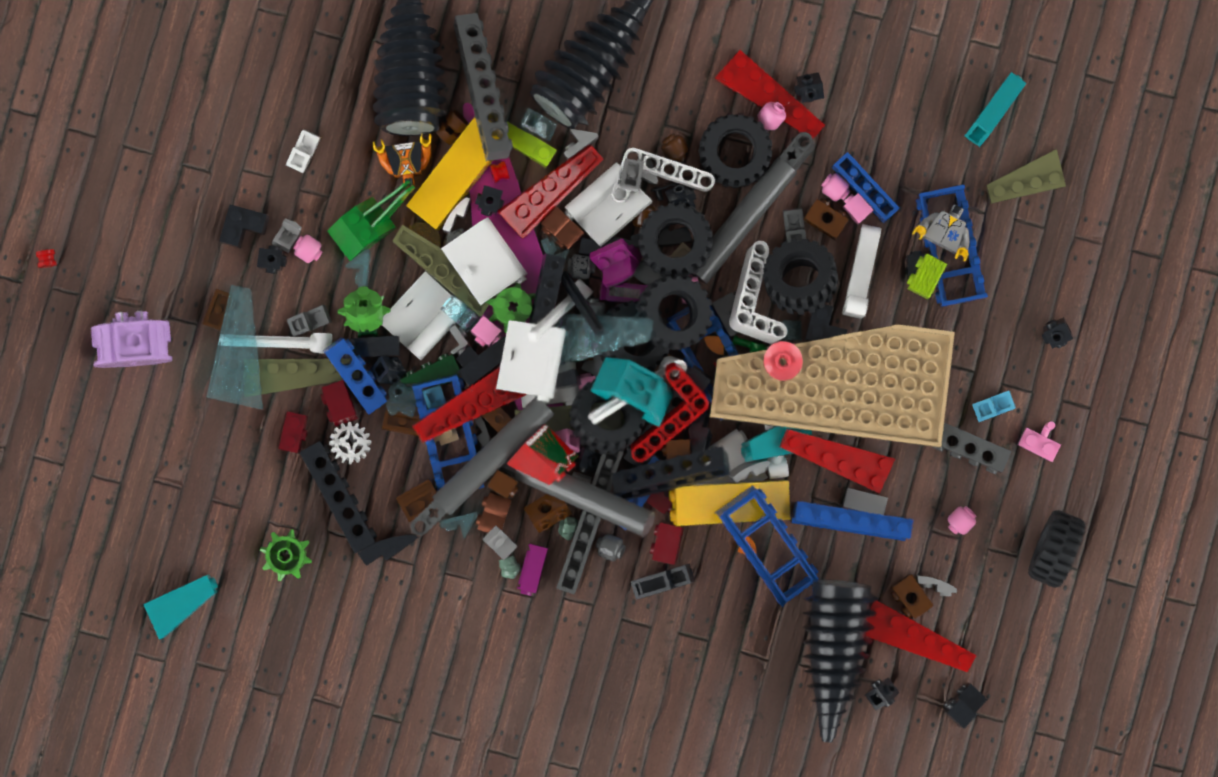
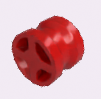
M501 161L497 165L490 164L491 174L495 183L501 179H510L505 161Z
M54 249L36 252V257L39 259L38 268H48L57 265V261L54 260Z

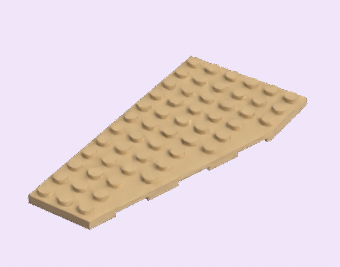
M897 324L793 344L801 352L803 364L800 372L794 378L785 381L774 379L767 373L764 367V355L767 350L717 359L710 417L941 447L955 332ZM783 358L779 359V364L785 365L786 360Z

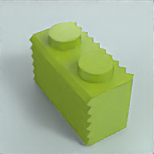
M926 254L918 259L915 265L918 269L915 274L911 273L908 278L907 284L909 286L907 289L928 300L947 264Z

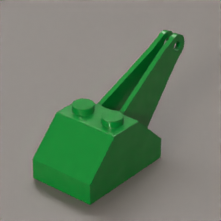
M410 180L404 182L378 203L374 197H371L356 205L327 230L350 262L354 261L396 229L390 217L415 187L412 185L406 189L385 211L381 207L403 191L411 183Z

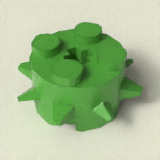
M518 283L514 287L504 289L495 299L487 301L493 307V315L489 321H498L503 325L504 333H507L509 320L525 323L531 315V301L535 294H527L521 290V285ZM509 303H512V305L515 304L517 306L515 308L516 312H513V310H508V307L510 306Z
M361 286L358 290L351 292L344 298V307L338 310V314L346 316L344 326H349L356 332H360L359 330L364 332L368 329L371 332L383 324L384 315L391 312V309L382 305L384 296H380L377 292L366 286Z
M293 529L290 530L287 536L281 537L272 532V542L268 547L260 548V551L266 554L265 558L267 561L263 566V570L272 569L277 573L278 581H281L288 574H293L298 579L301 578L300 569L304 564L312 563V560L306 557L305 550L309 541L301 542L296 539ZM286 550L290 554V558H287V561L282 556V552H286Z

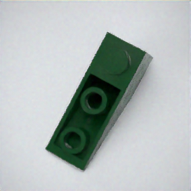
M446 353L438 357L439 361L433 364L431 362L420 366L421 370L417 372L411 370L403 375L404 378L400 380L403 384H417L455 374L458 375V378H461V375L458 373L460 368L454 356H449ZM452 381L445 382V383H441V384L446 385V384H448V383H450V382H452Z

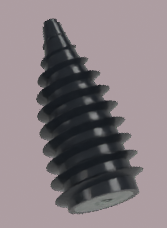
M397 0L396 6L391 9L393 17L385 22V27L388 31L380 36V40L384 45L377 50V54L382 59L378 60L375 64L376 69L380 73L374 78V82L379 86L373 92L374 97L378 99L374 103L373 109L379 114L375 117L374 122L384 132L393 135L421 136L422 133L423 135L434 133L439 130V119L447 116V112L439 109L438 106L447 101L445 97L438 95V91L446 88L444 83L437 81V78L444 75L445 72L435 66L436 63L443 60V57L433 53L434 49L440 47V43L430 38V35L436 33L437 30L428 27L426 21L431 17L424 14L422 7L424 3H421V0Z
M653 0L625 1L624 5L620 8H611L610 15L598 14L597 20L599 23L586 22L585 28L587 32L575 31L574 37L576 42L572 40L564 41L566 51H554L556 62L552 60L544 62L547 72H535V78L538 83L532 85L530 95L539 107L554 120L569 129H575L578 124L588 126L589 124L585 118L587 112L597 115V111L593 106L596 101L603 104L606 103L602 96L603 91L614 92L610 84L611 79L622 80L617 71L619 66L629 68L625 61L626 54L635 55L631 45L633 40L640 41L637 32L640 26H643V19Z
M816 579L813 580V584H810L812 585V596L803 598L811 603V610L803 612V614L810 617V624L802 627L810 632V639L802 641V643L810 646L811 653L802 657L811 662L812 668L804 670V672L812 675L813 683L807 685V687L814 690L815 699L811 701L816 702L821 741L831 743L836 738L842 715L847 712L845 709L847 701L855 699L850 693L852 688L861 686V682L855 679L856 674L866 671L859 662L869 658L870 655L863 651L862 648L873 641L865 636V632L875 628L874 625L867 622V618L877 614L875 610L869 608V603L875 602L879 598L871 594V586L868 584L844 580Z

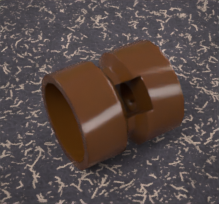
M451 109L447 113L445 121L441 120L439 122V130L436 133L442 140L452 145L459 138L458 134H462L469 123L458 111Z

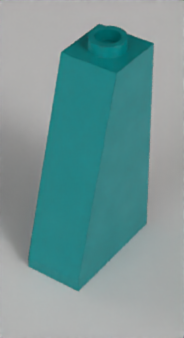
M1011 72L964 137L980 147L1027 83L1020 76Z
M773 426L741 443L742 457L745 462L793 454L779 447L786 430L789 429L811 436L812 430Z
M206 575L143 604L159 640L167 637L217 593L216 588H218L214 577L211 578L210 575Z

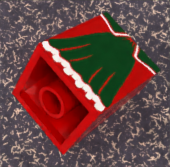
M544 424L525 442L507 464L543 483L551 485L555 480L559 482L566 475L565 470L569 472L576 465L574 461L578 455Z

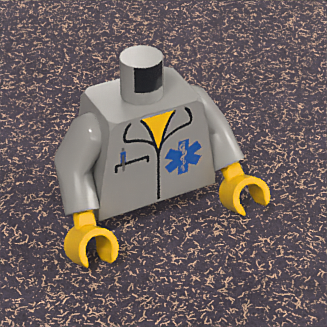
M953 205L949 214L944 211L940 213L934 212L924 218L912 232V235L915 232L920 234L919 240L924 238L953 254L956 253V259L958 255H962L964 257L963 261H966L969 254V231L965 227L966 223L959 219L964 211L959 206Z

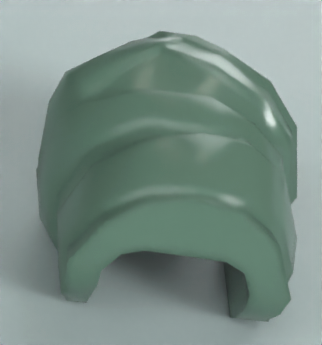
M566 517L564 520H561L558 533L566 540H571L576 532L578 520L574 517Z
M514 555L507 557L505 560H499L501 576L509 579L516 578L521 571V567Z

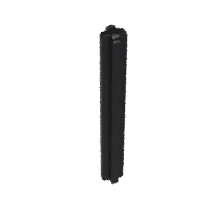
M562 272L560 282L596 336L604 335V326L568 272Z

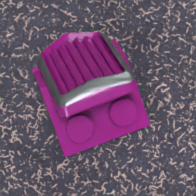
M623 238L590 253V260L603 272V284L606 287L621 284L633 277L641 264V258H643L633 244L628 245Z

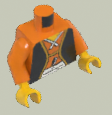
M422 133L419 142L385 146L384 141L380 139L382 145L377 147L375 142H373V148L377 152L380 164L388 174L394 175L395 178L403 177V183L410 180L411 183L407 187H411L412 185L415 186L414 176L421 175L422 170L427 168L431 159L430 143L432 135L429 133V139L425 140Z

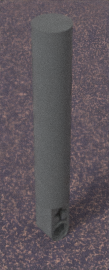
M802 132L795 137L782 155L773 161L712 236L713 247L710 258L707 259L704 267L699 268V272L693 274L701 282L707 284L795 177L796 171L815 148L814 141L809 133ZM802 141H810L807 146H800Z
M538 396L529 402L432 496L434 501L413 520L411 524L412 532L416 535H424L447 513L451 516L525 442L555 415L543 401L537 400ZM431 508L439 510L437 512L438 517L434 516L431 518L429 516L432 513L430 511ZM423 521L426 528L423 532L416 530V522Z
M512 457L498 469L515 477L516 480L643 537L649 533L655 519L654 512L567 473L559 482L555 480L551 485H548L510 467L507 463Z

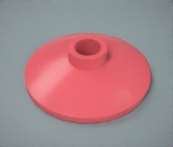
M789 342L773 344L764 355V367L767 373L774 379L790 380L802 368V354L795 345ZM779 359H785L786 364L780 365Z

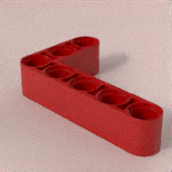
M678 363L668 364L665 367V375L668 382L684 400L664 416L659 427L653 425L633 442L630 450L633 459L637 462L647 460L708 408L709 403L705 393ZM672 370L679 371L676 377L669 376ZM685 384L691 385V389L688 391H683L682 387ZM702 398L704 402L701 405H695V400ZM682 411L689 412L687 417L682 418L679 416ZM673 423L674 427L671 430H666L664 428L665 425ZM654 435L660 437L657 442H651L650 438ZM638 448L645 449L642 454L638 455L635 453V450Z

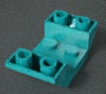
M605 358L591 388V392L607 400L614 395L644 411L642 418L658 427L661 425L674 395L664 378L630 360Z

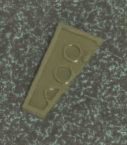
M1057 149L987 184L986 188L990 204L1065 187Z

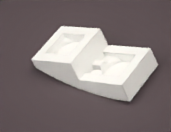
M303 129L286 165L304 173L321 137Z
M464 198L453 209L442 229L444 232H452L457 216L465 218L470 205V198Z

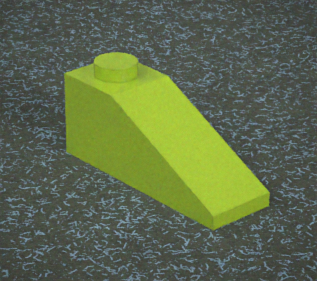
M507 122L509 129L507 135L508 139L512 140L513 148L546 168L557 150Z

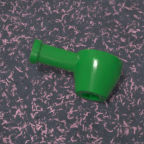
M736 335L733 339L734 345L749 348L750 353L768 350L769 348L766 344L749 341Z

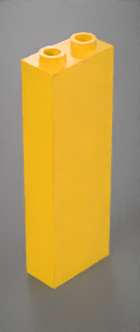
M475 117L406 205L436 230L441 229L453 209L465 198L493 161L485 160ZM492 136L496 140L500 139L497 136Z
M769 480L695 484L675 488L669 491V500L672 502L673 510H670V520L676 526L723 523L715 512L752 485L757 490L761 488L766 495L764 500L767 504L771 503L777 511L775 516L778 520L780 518L782 520H790L789 481ZM753 498L729 516L736 523L754 522L766 514L755 498Z

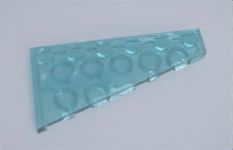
M231 285L206 398L264 410L251 289Z
M565 314L552 326L566 330L559 366L565 365V363L570 361H579L600 355L608 350H617L618 347L625 345L631 346L650 340L653 321L643 318L597 316L605 328L604 335L596 336L583 315Z

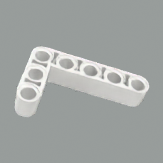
M630 148L624 154L612 190V198L617 203H624L629 198L631 192L629 190H624L626 196L622 199L617 198L615 192L620 189L625 158L628 159L627 156L630 153L637 154V161L644 162L643 172L706 192L711 190L715 179L708 172L637 148ZM648 159L655 160L656 167L648 168L646 161ZM671 165L675 171L673 174H666L664 167ZM689 171L692 173L693 178L686 181L683 179L682 173ZM707 177L710 179L711 185L704 187L701 185L700 180Z
M862 224L842 315L862 319L866 314L869 300L866 297L881 234V228Z
M757 241L746 252L729 324L737 332L769 344H775L787 335L786 326L781 322L754 313L764 274L763 267L769 254L768 245L764 241Z

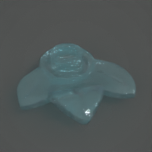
M402 383L391 385L389 388L390 398L386 403L389 414L393 416L400 411L406 416L413 417L416 403L413 388L406 387ZM400 389L402 393L400 395L395 394V390Z

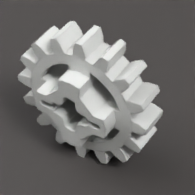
M348 422L347 427L342 423L340 429L336 427L334 429L335 434L330 436L332 441L329 442V446H333L330 452H336L335 459L341 457L342 463L345 460H348L349 464H352L353 460L359 463L360 457L365 459L367 456L365 452L369 453L371 449L368 447L371 444V440H367L370 434H364L365 427L359 429L358 423L352 426L351 422ZM346 432L345 437L338 439L341 434ZM349 437H350L351 443L353 444L352 448H351L350 444L347 442L348 439H349ZM362 447L361 451L355 454V450Z

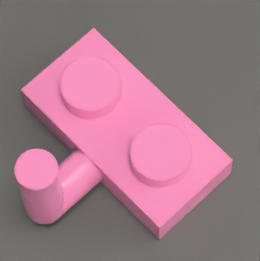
M1052 421L1044 425L1040 434L1025 428L1017 444L1050 462H1053L1061 446L1047 438L1051 429L1055 428V423Z

